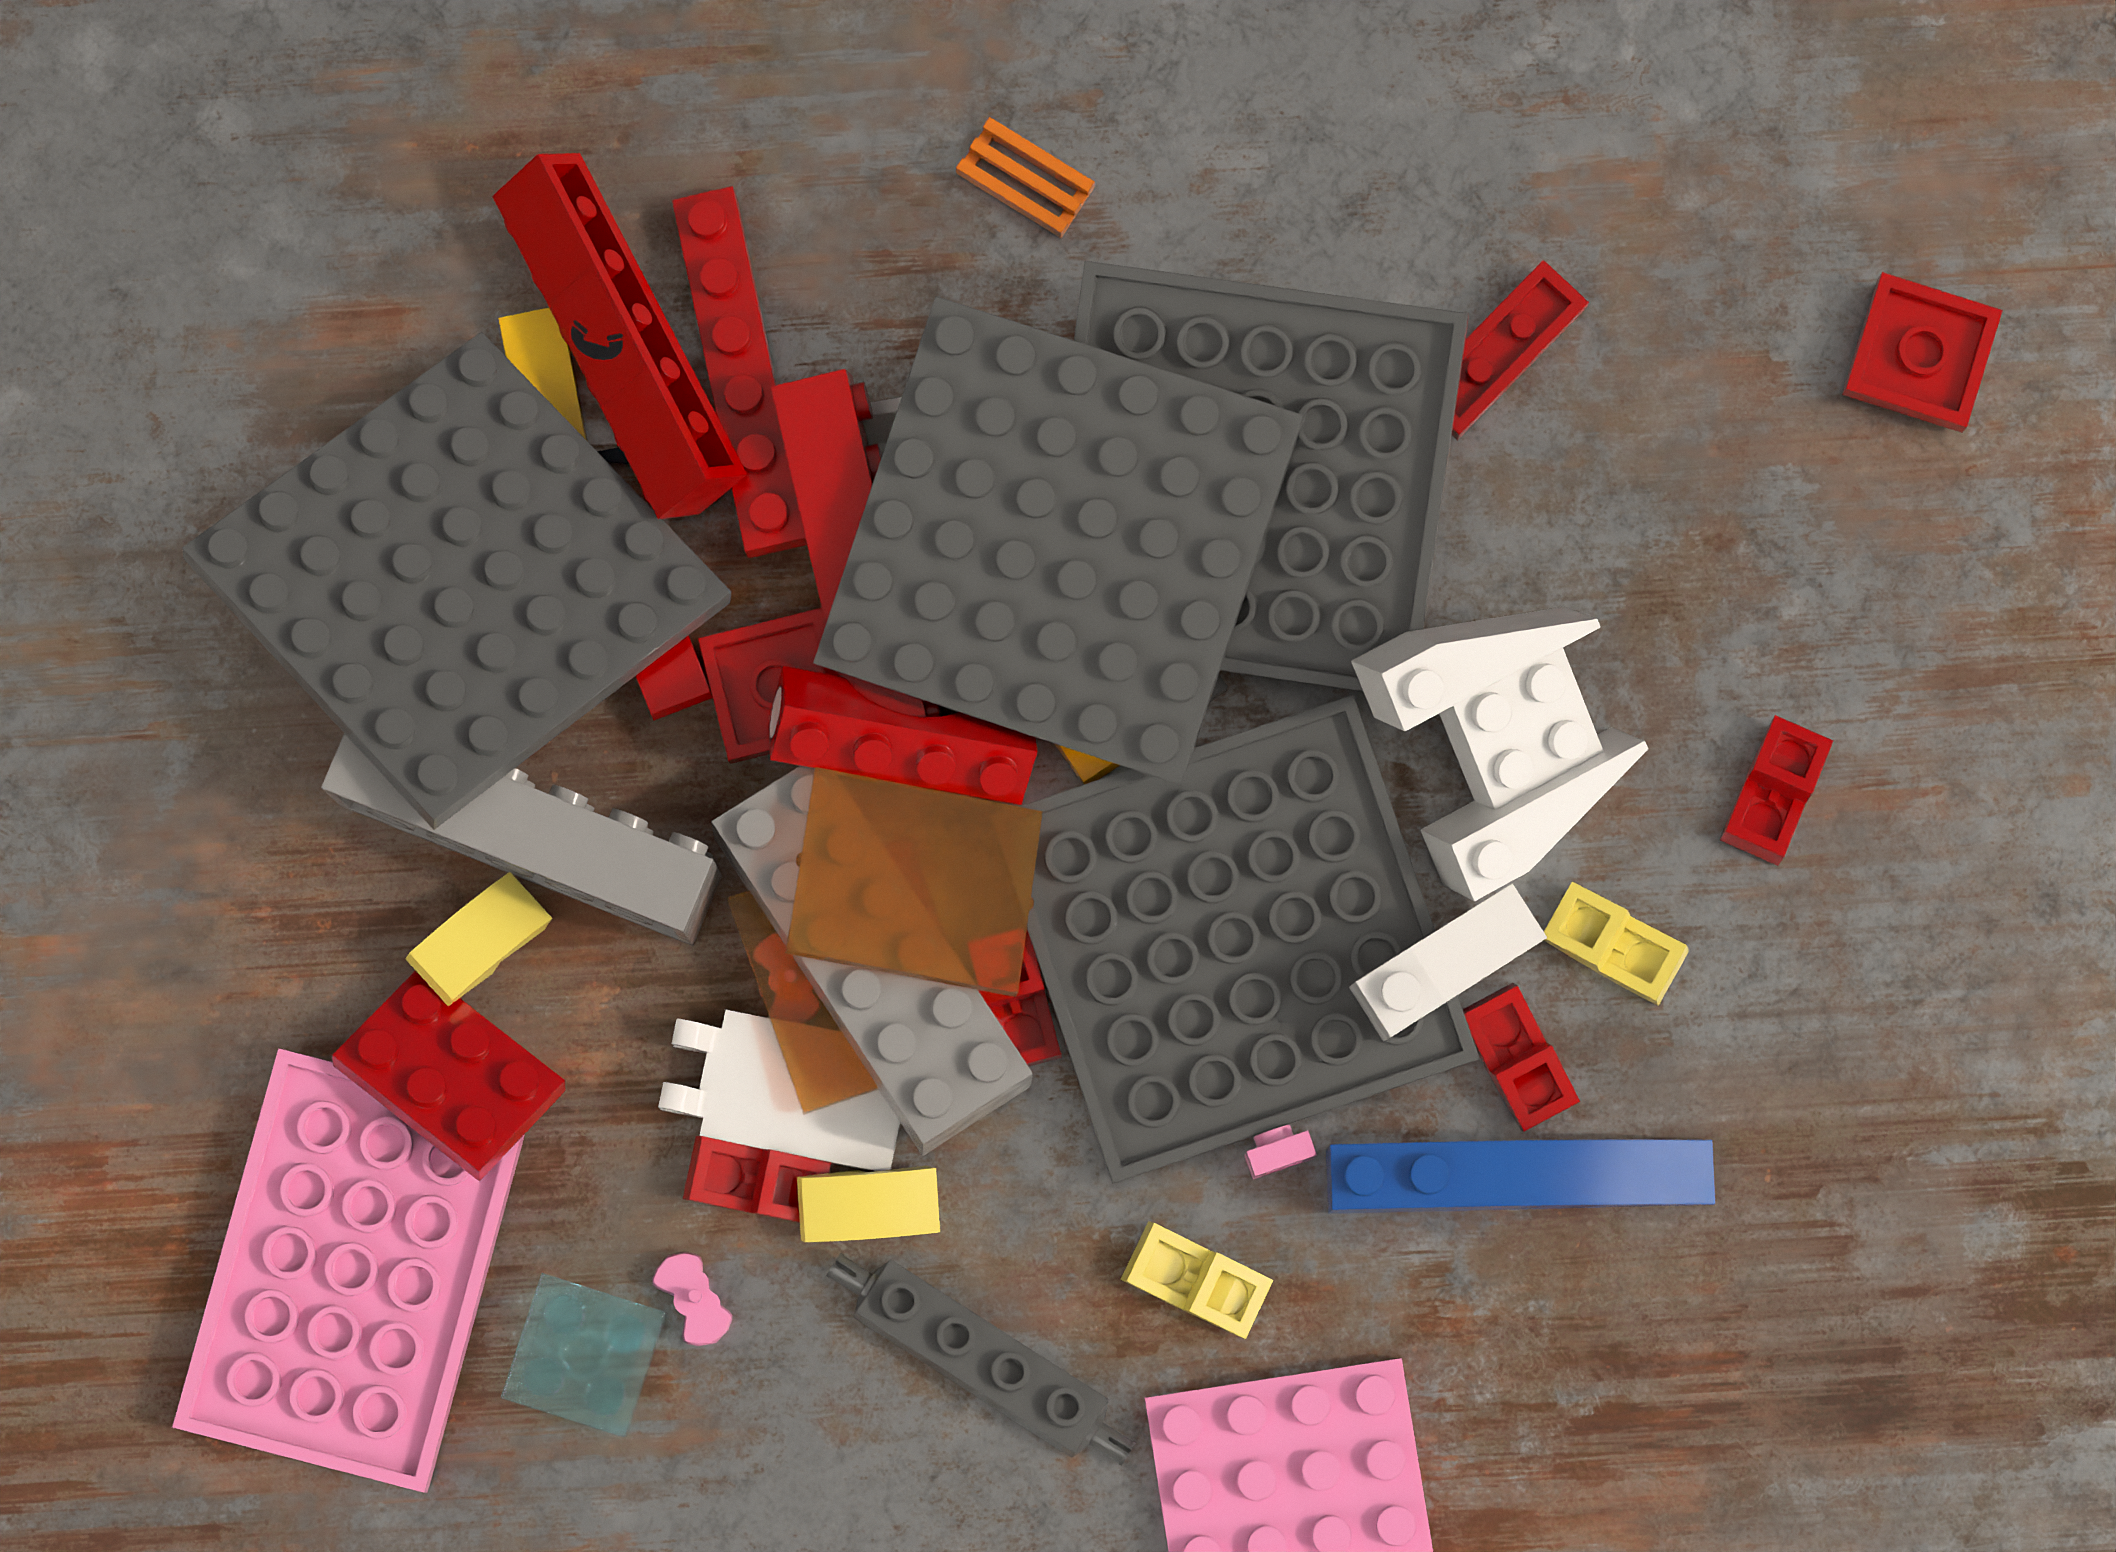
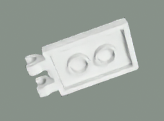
M725 1010L722 1028L683 1019L676 1020L672 1039L673 1047L706 1053V1059L699 1089L663 1082L658 1106L660 1110L703 1118L700 1136L760 1149L776 1150L872 1172L891 1170L900 1121L841 1032Z

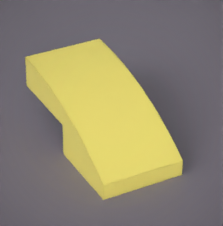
M509 872L445 921L408 954L406 960L449 1006L492 975L501 961L544 931L552 917Z
M1571 882L1544 930L1547 936L1544 941L1598 974L1657 1006L1662 1001L1689 952L1686 944L1631 917L1627 909L1574 882Z
M919 1166L874 1172L853 1170L797 1177L802 1242L863 1240L940 1232L936 1168Z
M1149 1221L1121 1277L1122 1281L1244 1339L1247 1338L1273 1282L1272 1279L1218 1252L1210 1251Z

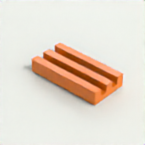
M991 117L987 119L979 137H976L970 145L966 157H962L956 166V174L1059 238L1063 237L1095 188V181ZM993 140L1075 190L1076 192L1073 197L991 147L990 145ZM981 159H984L1063 208V212L1059 217L977 167Z

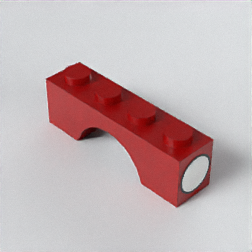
M782 666L768 718L770 760L1017 805H1022L1038 752L1036 737L961 712L942 717H919L902 714L868 700L856 691L845 677Z

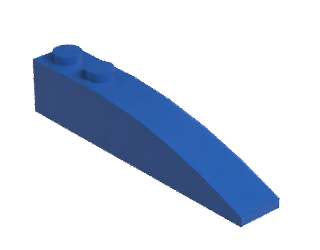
M1513 1140L1330 1144L1326 1149L1328 1214L1715 1205L1712 1140Z

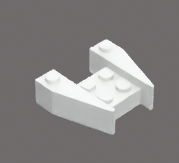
M1566 607L1408 631L1351 661L1374 718L1407 731L1427 719L1440 714L1474 801L1421 829V833L1442 884L1473 901L1529 872L1648 750L1644 740L1612 727L1599 734L1596 733L1563 647L1599 629L1600 624L1597 618Z

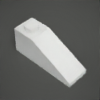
M1512 883L1362 977L1349 988L1382 1040L1385 1041L1542 942L1547 936Z

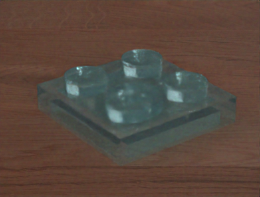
M541 1273L501 1398L627 1438L667 1313Z

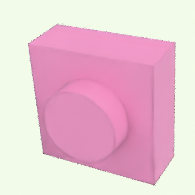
M1289 1124L1254 1136L1257 1148L1247 1151L1244 1157L1252 1180L1310 1161L1317 1154L1309 1131L1293 1135Z

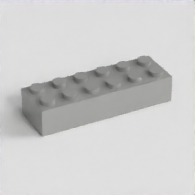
M344 733L321 786L340 806L505 872H511L515 876L694 946L722 877L721 872L712 859L713 855L707 852V845L676 832H672L669 841L653 836L654 831L647 828V821L619 809L612 808L609 817L593 812L595 808L587 804L588 798L558 785L552 784L549 794L535 789L536 785L527 780L529 775L516 768L433 830Z
M799 766L711 821L715 841L922 1156L1031 1087L1032 1071L833 771Z

